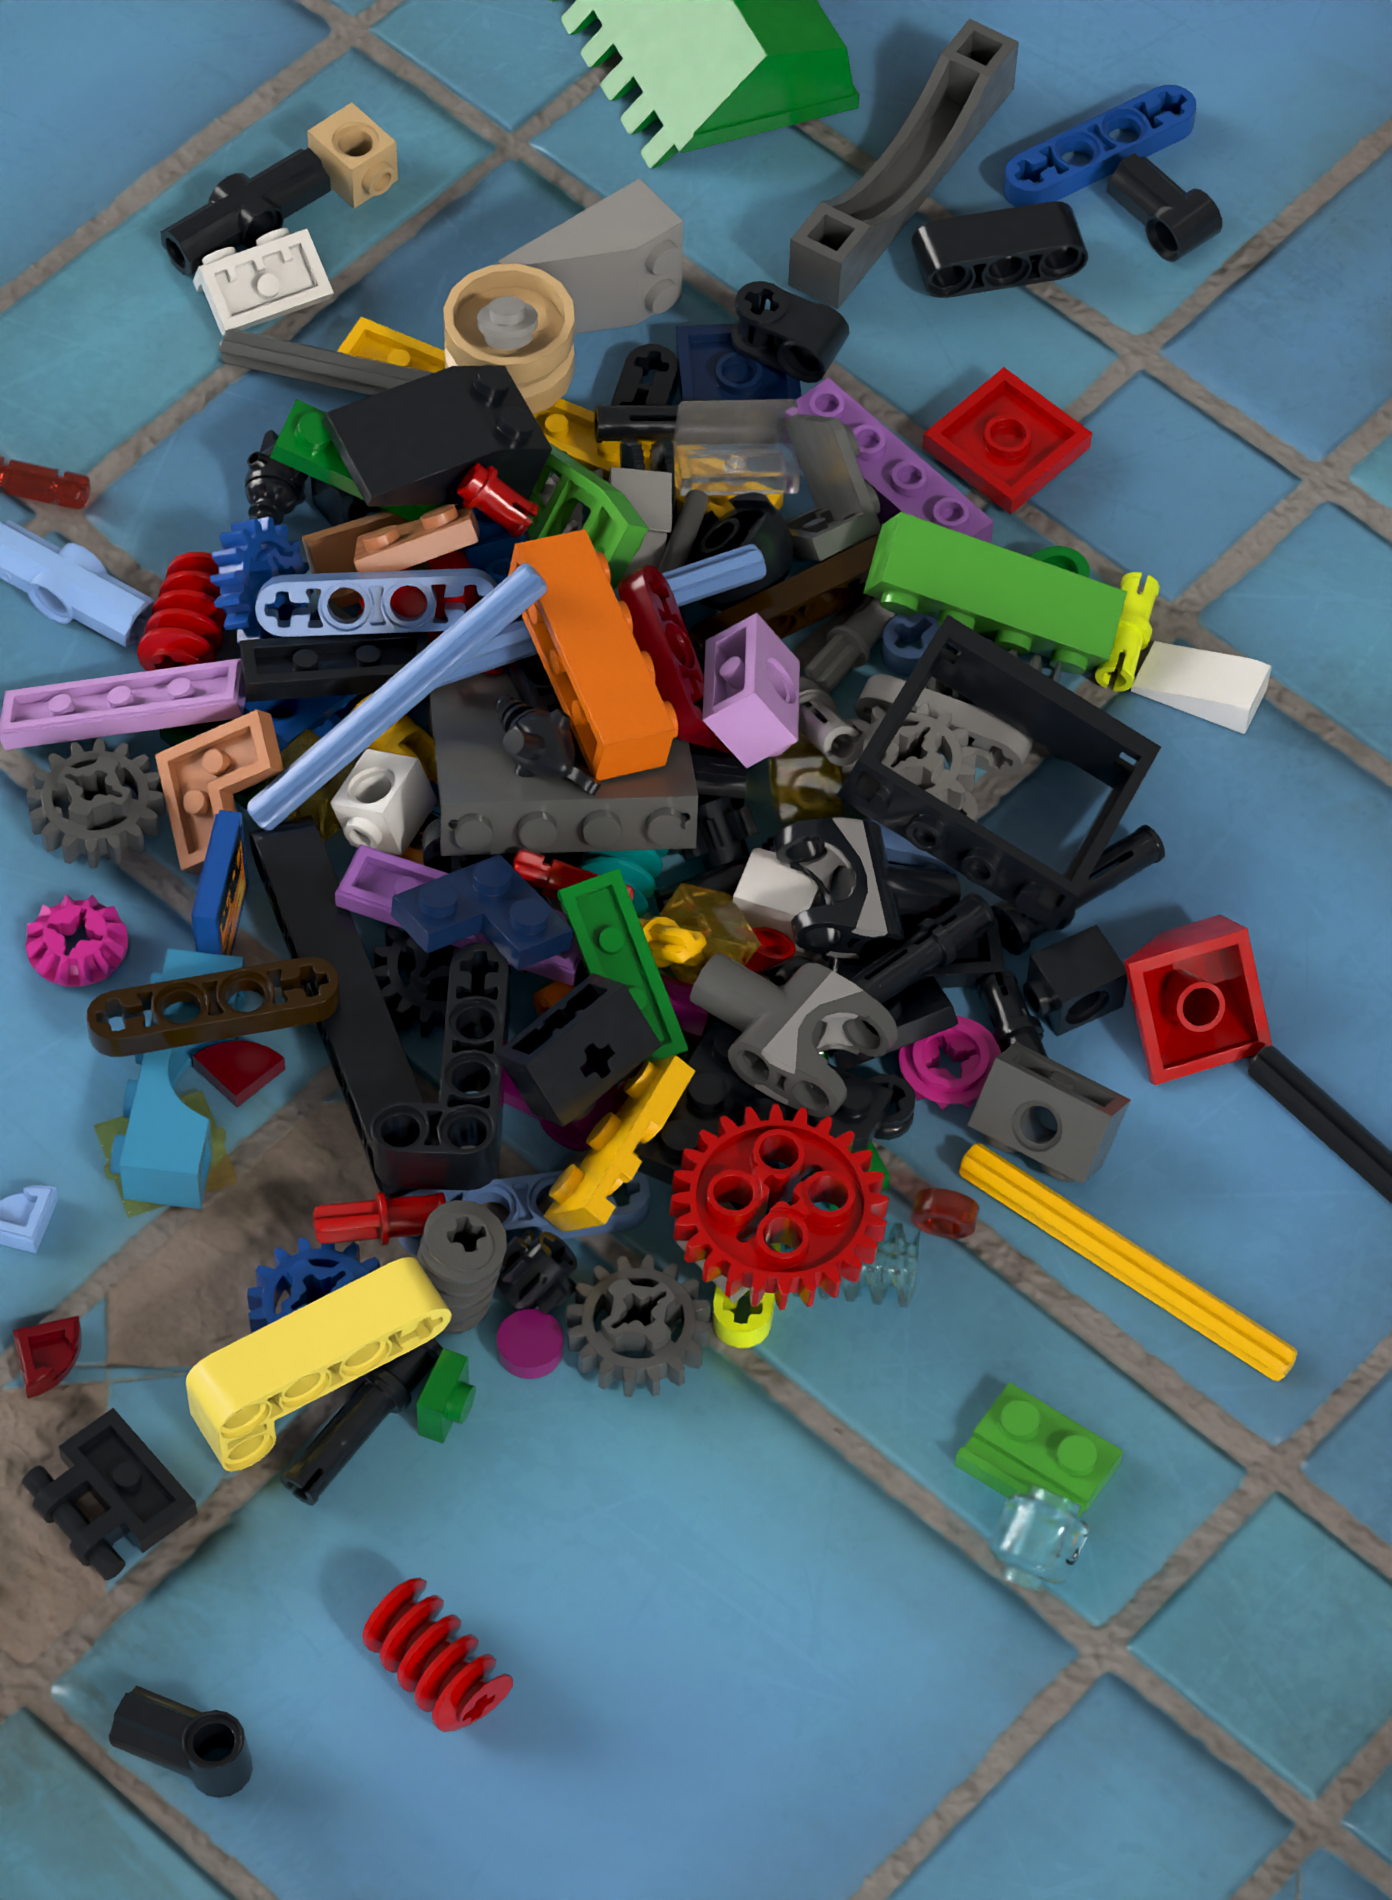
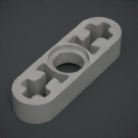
M885 674L871 676L855 704V711L858 717L871 725L872 708L878 706L887 713L906 681ZM924 688L910 712L916 713L918 707L923 702L929 703V716L937 719L941 714L948 711L952 714L951 731L965 727L969 731L967 746L974 747L977 751L975 767L1001 776H1013L1020 772L1033 746V739L985 709Z

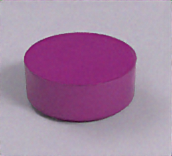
M523 1309L512 1313L501 1323L497 1332V1355L501 1365L512 1375L524 1379L540 1378L551 1373L561 1362L564 1351L563 1331L558 1321L550 1314H543L537 1309Z

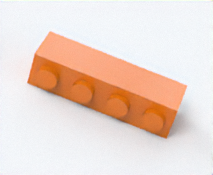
M586 529L516 543L508 576L520 565L528 563L540 573L547 584L546 593L521 615L563 711L571 717L570 727L589 771L598 781L665 766L672 740L678 735L677 716L672 704L669 701H663L655 685V669L649 653L645 650L640 651L633 636L632 617L627 604L624 601L617 600L610 585V568L605 555L601 551H595Z

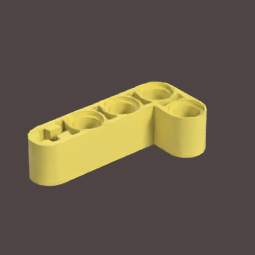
M412 1257L400 1258L200 1360L192 1367L186 1377L190 1414L224 1470L231 1472L242 1470L261 1460L275 1445V1420L425 1344L446 1328L452 1314L417 1259Z

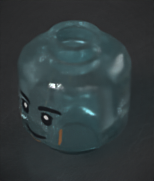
M1033 1484L1028 1494L1018 1492L1010 1495L989 1545L991 1554L1006 1564L1001 1576L1036 1592L1040 1591L1043 1581L1055 1584L1068 1581L1089 1533L1087 1522L1078 1515L1082 1505Z

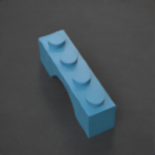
M167 949L162 973L153 972L149 984L244 968V957ZM247 991L234 994L228 1004L233 1009L243 1012ZM178 1002L169 1006L163 1015L169 1021L186 1023L193 1020L200 1010L194 1004ZM238 1037L135 1055L136 1064H141L138 1080L129 1079L127 1081L123 1100V1117L129 1119L126 1135H115L110 1164L111 1173L120 1174L124 1200L202 1209L213 1157L210 1120L186 1106L175 1093V1087L182 1074L193 1064V1055L214 1044L237 1041Z

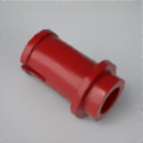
M479 463L474 465L463 477L457 488V494L464 498L463 506L467 509L476 507L506 529L512 537H519L533 521L526 516L528 514L532 517L536 516L539 509L538 505L530 502L497 477L498 470L495 467L489 466L484 468Z

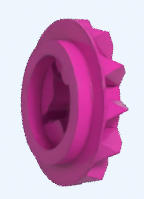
M66 894L62 902L53 907L42 904L39 917L33 923H27L26 953L34 970L46 980L67 987L87 986L107 978L120 966L128 948L127 928L120 919L115 906L106 907L101 905L93 894L86 901L73 900ZM85 925L88 940H80L76 947L71 949L68 956L66 940L63 935L72 936L77 928Z
M956 1016L958 1024L954 1027L904 1046L899 1051L901 1078L905 1079L912 1086L917 1101L927 1098L936 1102L941 1110H944L949 1104L962 1103L969 1109L973 1102L979 1098L995 1058L1001 1054L1000 1047L994 1036L984 1026L961 1016ZM940 1047L943 1048L945 1055L949 1054L953 1062L964 1060L960 1067V1078L956 1079L955 1075L951 1076L947 1068L936 1069L939 1067Z

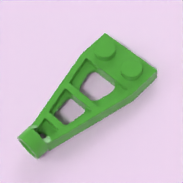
M550 443L552 451L529 498L530 502H534L539 507L536 516L532 517L529 514L526 516L533 520L527 528L530 539L535 540L562 534L578 502H582L591 510L582 529H586L595 551H601L605 555L610 568V585L612 589L618 588L619 580L623 578L634 555L639 551L643 538L649 528L621 491ZM551 471H553L560 480L545 507L540 492Z

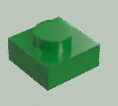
M445 1348L442 1349L416 1404L418 1435L443 1444L453 1422L459 1424L465 1422L476 1394V1386L469 1384L467 1356Z

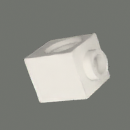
M366 748L330 804L343 829L344 836L351 846L359 848L360 844L386 853L402 856L438 800L419 758Z

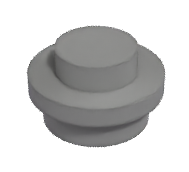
M504 296L492 300L489 305L479 311L477 325L479 331L484 334L485 342L489 346L502 350L518 349L531 342L532 332L538 326V314L534 307L524 303L523 300L517 297Z

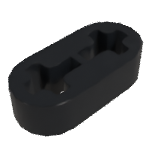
M645 344L632 350L625 360L611 405H672L678 383V360L675 354L667 347L659 344ZM650 369L658 370L654 374L651 386L643 384V376H647Z

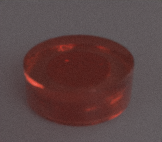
M927 1188L915 1194L910 1218L918 1229L927 1234L947 1239H961L975 1232L980 1208L975 1200L962 1193L948 1189Z

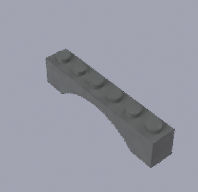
M969 19L940 54L915 106L880 158L847 191L833 199L821 201L790 239L789 286L836 309L840 308L1012 92L1015 83L1018 41L974 20Z

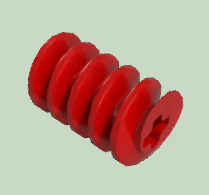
M187 552L176 556L169 563L165 580L160 587L158 599L154 602L151 617L148 619L145 627L144 636L140 639L137 656L140 665L145 671L216 662V651L222 647L224 640L223 632L226 629L223 625L226 615L222 608H216L214 604L217 597L221 596L220 587L211 583L210 576L219 574L218 565L213 560L211 553Z
M420 1577L409 1579L397 1585L373 1610L363 1630V1643L370 1651L380 1653L381 1665L391 1673L397 1672L398 1684L402 1689L409 1693L415 1692L416 1705L425 1712H432L433 1724L437 1729L443 1732L457 1731L473 1724L492 1711L508 1695L513 1687V1678L505 1673L488 1681L487 1678L496 1666V1659L493 1655L485 1654L471 1662L469 1659L479 1644L477 1637L468 1634L453 1642V1637L461 1627V1619L457 1615L451 1614L436 1622L435 1619L443 1609L444 1600L435 1594L418 1602L417 1600L426 1589L427 1581Z

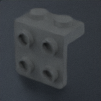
M796 414L787 418L785 421L786 428L816 506L785 521L793 539L795 551L793 557H796L797 561L811 559L821 563L880 533L881 525L877 514L880 512V503L873 487L863 479L856 460L860 454L859 445L854 433L846 424H843L838 418L805 414Z

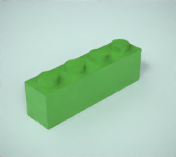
M900 512L882 524L863 593L881 599L880 606L890 612L907 616L915 615L918 612L938 619L937 626L939 628L946 616L950 615L975 632L993 638V643L1008 652L1011 648L1017 649L1018 655H1027L1030 651L1051 658L1049 664L1053 668L1058 661H1062L1063 672L1084 674L1085 671H1090L1109 661L1127 591Z

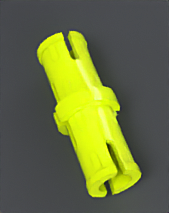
M1130 572L1122 577L1120 588L1127 591L1111 655L1109 661L1099 665L1095 672L1097 683L1107 689L1111 673L1117 669L1118 673L1112 690L1116 692L1129 690L1133 686L1140 652L1148 646L1152 635L1149 619L1155 599L1159 593L1160 585L1156 579L1148 575L1143 592L1138 594L1137 590L1142 576L1141 572Z

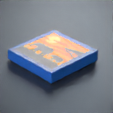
M219 810V813L215 815L191 914L196 952L232 956L249 885L241 812Z

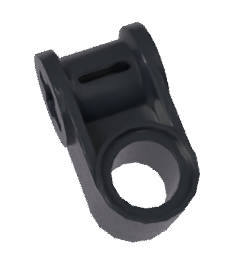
M765 281L748 283L737 292L735 310L739 319L734 323L731 331L732 346L737 353L745 358L757 360L781 370L798 381L816 383L822 380L849 336V325L845 318L838 311L827 305L814 303ZM766 299L770 300V310L765 309ZM749 331L754 332L753 342L749 341Z

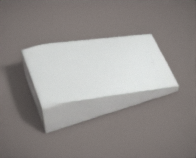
M1154 641L1134 680L1131 692L1245 734L1267 690L1271 665L1246 657Z

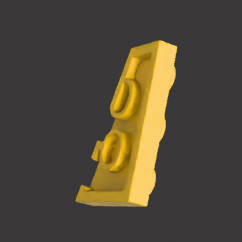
M676 1055L655 1060L653 1063L646 1060L639 1072L626 1082L623 1091L629 1096L615 1115L612 1112L607 1113L590 1132L586 1143L592 1148L578 1167L574 1164L570 1165L551 1187L549 1196L554 1201L543 1217L563 1233L605 1225L616 1207L606 1197L616 1191L623 1182L628 1183L632 1180L642 1163L634 1149L639 1142L642 1144L649 1142L662 1129L693 1077L695 1070Z

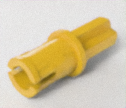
M663 916L653 917L649 920L639 918L657 968H665L673 963L696 966L704 959L701 950L707 942L701 932L682 929L674 920Z

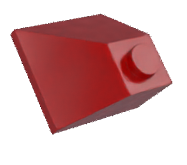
M1220 914L1163 931L1124 961L1151 1084H1162L1255 1055L1267 1045L1272 1046L1248 928Z

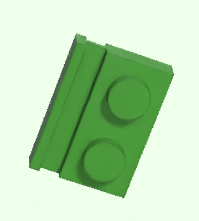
M1009 1382L973 1430V1435L964 1447L962 1446L956 1453L955 1466L1069 1536L1082 1513H1086L1121 1464L1123 1450Z

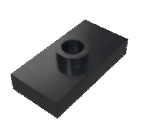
M934 976L907 986L882 1004L893 1017L898 1029V1038L887 1053L958 1024L954 1007ZM862 1020L867 1029L880 1037L872 1025ZM827 1050L836 1067L843 1070L877 1058L860 1052L856 1055L846 1050Z

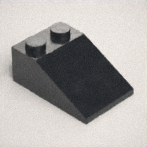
M451 366L326 412L322 420L367 506L462 504L464 498L457 494V488L466 473L478 463L484 468L489 466L495 467L498 470L497 477L529 500L552 451L550 443L505 366Z

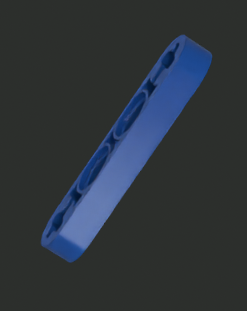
M1162 85L1015 155L1008 161L1005 167L1003 194L1006 200L1014 207L1058 201L1113 174L1120 162L1134 153L1139 157H1148L1183 140L1190 135L1194 128L1197 108L1196 99L1184 87ZM1116 129H1127L1134 132L1138 138L1129 143H1121L1112 139L1109 133ZM1079 151L1088 155L1092 161L1081 166L1072 165L1063 160L1062 156L1068 152Z

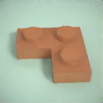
M257 709L155 754L181 871L192 874L202 872L215 815L219 813V810L237 812L233 794L277 776L284 771L271 714Z

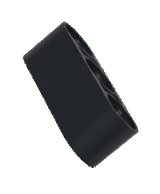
M1061 201L938 219L919 227L911 239L912 248L926 291L931 296L938 298H950L1061 280L1080 272L1088 261V252L1073 208Z

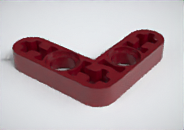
M644 565L619 580L618 593L620 601H624L630 610L633 622V636L640 651H647L652 659L656 677L655 685L662 700L669 701L675 710L678 721L677 737L685 742L732 753L702 720L704 676L674 594L668 582L657 568L652 565Z

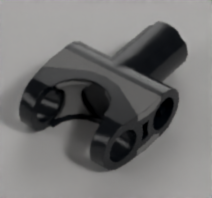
M842 817L808 819L783 828L773 838L777 859L782 863L790 864V868L802 871L811 877L820 887L826 901V905L804 910L794 916L791 921L794 942L800 948L807 951L837 958L878 959L906 940L902 922H921L926 918L935 919L954 907L961 899L960 884L957 876L951 874L948 870L889 864L881 827L876 822Z

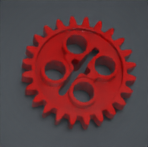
M773 1104L769 1120L760 1121L758 1115L751 1107L745 1108L743 1125L739 1127L727 1116L720 1117L719 1137L702 1129L698 1136L697 1150L685 1148L682 1156V1170L675 1171L673 1176L672 1192L676 1194L671 1195L669 1216L678 1218L675 1220L674 1240L688 1241L686 1243L684 1260L687 1263L706 1259L702 1280L706 1283L720 1275L727 1278L725 1296L729 1298L742 1286L750 1288V1303L754 1307H757L765 1292L774 1293L779 1310H785L789 1293H798L807 1307L813 1306L816 1287L819 1286L831 1297H837L841 1277L857 1283L860 1280L862 1270L861 1262L873 1264L878 1248L876 1242H881L884 1238L887 1221L883 1218L886 1217L889 1197L879 1194L881 1193L884 1181L883 1172H868L873 1153L871 1150H863L852 1154L855 1133L848 1131L834 1138L830 1135L832 1118L829 1116L821 1120L816 1127L807 1125V1110L803 1107L798 1110L793 1121L784 1120L779 1104ZM780 1161L789 1167L785 1169L771 1168L765 1162ZM810 1171H818L809 1176L805 1181H801ZM792 1197L791 1206H790V1205L788 1204V1201H789V1199ZM726 1201L737 1202L744 1208L728 1210L720 1206L719 1203ZM814 1203H831L837 1206L838 1210H821ZM769 1207V1213L766 1215V1209ZM755 1230L756 1234L748 1241L740 1242V1240L749 1236ZM782 1243L793 1248V1251L786 1253L777 1252L769 1248L768 1245Z

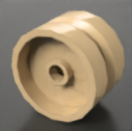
M518 263L496 264L467 274L451 289L443 307L445 368L451 366H505L532 414L551 408L567 393L575 374L573 343L575 340V317L573 300L560 281L538 268ZM504 296L517 297L523 300L524 303L534 307L537 311L538 326L532 332L531 342L524 347L502 350L491 347L485 342L484 334L478 329L477 315L483 307L489 305L496 298Z

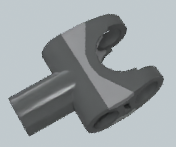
M716 953L701 970L690 995L692 1003L743 1032L728 1050L729 1062L741 1079L776 1101L796 1110H799L801 1107L806 1108L807 1114L815 1117L833 1115L847 1098V1088L842 1078L834 1069L827 1065L829 1061L819 1052L838 1049L846 1050L856 1055L860 1052L870 1057H880L888 1052L898 1038L896 1023L889 1011L880 1002L855 983L818 963L802 965L783 988H780L723 953ZM862 1020L872 1025L880 1037L867 1029ZM811 1083L820 1087L826 1093L827 1097L819 1095L817 1092H815L812 1089L813 1085Z

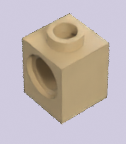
M352 102L307 131L308 148L321 159L322 165L330 177L331 189L354 209L371 197L383 194L394 182L398 181L396 141Z

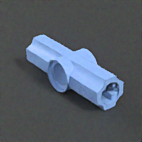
M10 520L4 523L0 522L1 579L28 593L33 605L44 616L54 622L68 624L72 619H75L125 648L130 645H135L136 647L139 645L156 600L107 574L101 561L85 547L76 543H67L61 549Z

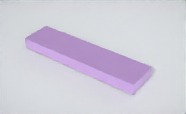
M231 659L5 691L0 718V742L4 750L239 718L243 716L245 706L241 660Z

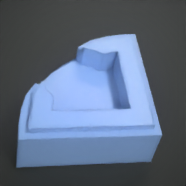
M31 1185L23 1187V1192L0 1200V1245L34 1254L37 1253L59 1199L56 1187Z

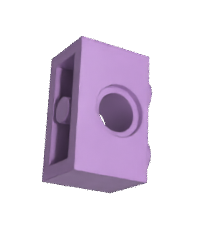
M758 613L707 639L705 644L702 720L745 768L767 757L778 756L785 752L792 744L798 742L800 661Z

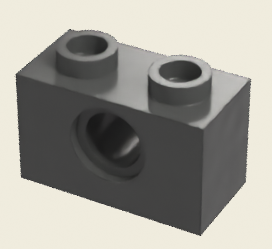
M1015 1042L995 1058L967 1125L983 1133V1138L991 1146L1010 1153L1019 1151L1040 1162L1042 1170L1048 1175L1061 1181H1077L1084 1184L1103 1166L1131 1100ZM1036 1106L1045 1107L1054 1114L1058 1124L1057 1130L1048 1129L1041 1124L1036 1114Z

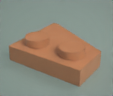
M454 504L441 506L423 514L419 520L387 526L358 536L353 562L357 572L400 571L479 542L480 528L472 509L462 508L456 510Z

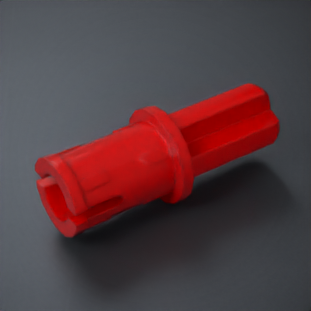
M379 1192L375 1194V1200L321 1204L314 1208V1234L317 1242L320 1244L379 1239L381 1246L388 1245L389 1238L423 1235L429 1214L439 1205L446 1203L445 1195L439 1192L435 1193V1195L386 1199L385 1194Z

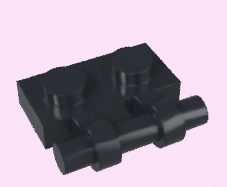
M114 1408L58 1446L61 1460L68 1466L69 1470L54 1480L47 1470L39 1465L31 1469L22 1479L24 1487L35 1498L32 1505L46 1523L55 1522L71 1540L70 1551L83 1566L92 1565L104 1580L116 1577L125 1567L126 1562L112 1547L120 1538L127 1535L138 1549L144 1553L197 1514L196 1501ZM88 1492L106 1510L103 1515L93 1522L76 1505L77 1500Z

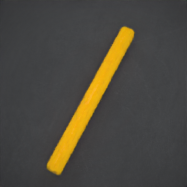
M975 1143L963 1156L959 1168L961 1177L1273 1381H1281L1293 1367L1298 1353L1294 1346L983 1144Z

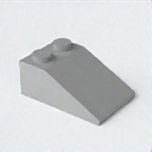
M639 178L498 260V264L518 263L538 268L560 281L573 300L575 334L633 326L655 313L660 314L667 311L682 297L683 220Z

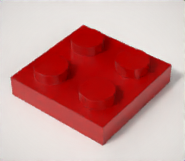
M1003 367L925 431L922 448L1011 515L1090 448L1092 432Z

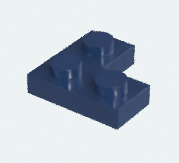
M500 854L392 897L391 916L427 954L481 932L511 965L519 971L571 949L573 929Z

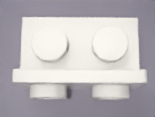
M288 228L277 229L259 237L256 240L257 246L236 253L234 247H226L212 252L202 259L203 265L198 267L193 283L197 292L204 291L222 337L225 336L226 331L232 329L242 331L331 299L334 292L308 229L290 234Z

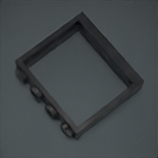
M947 615L836 796L855 807L863 815L871 817L905 838L916 848L926 851L963 874L971 882L984 887L1019 909L1026 916L1037 920L1054 931L1079 896L1160 751L1161 746L950 615ZM945 642L961 652L960 655L956 656L943 648ZM931 677L939 680L1112 788L1063 876L880 763L881 758ZM1121 752L1136 760L1134 765L1120 758Z

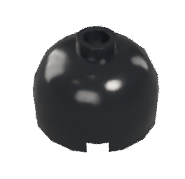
M750 492L729 499L728 501L735 509L727 512L719 519L712 510L704 515L686 565L748 544H754L761 550L765 559L766 575L760 580L697 600L700 604L723 611L784 581L788 576L795 552L792 535L780 512L764 494Z

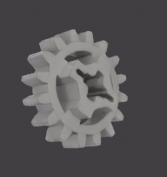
M923 702L918 707L916 713L910 712L881 758L880 763L954 809L961 810L964 807L965 792H972L974 788L976 748L967 746L969 731L966 727L951 731V713L947 711L937 719L929 716V703ZM878 706L872 708L871 725L859 719L853 722V728L860 733L857 737L863 739V751L886 715L885 711ZM945 759L949 765V770L944 768ZM857 760L853 764L841 766L840 780L842 782H845Z

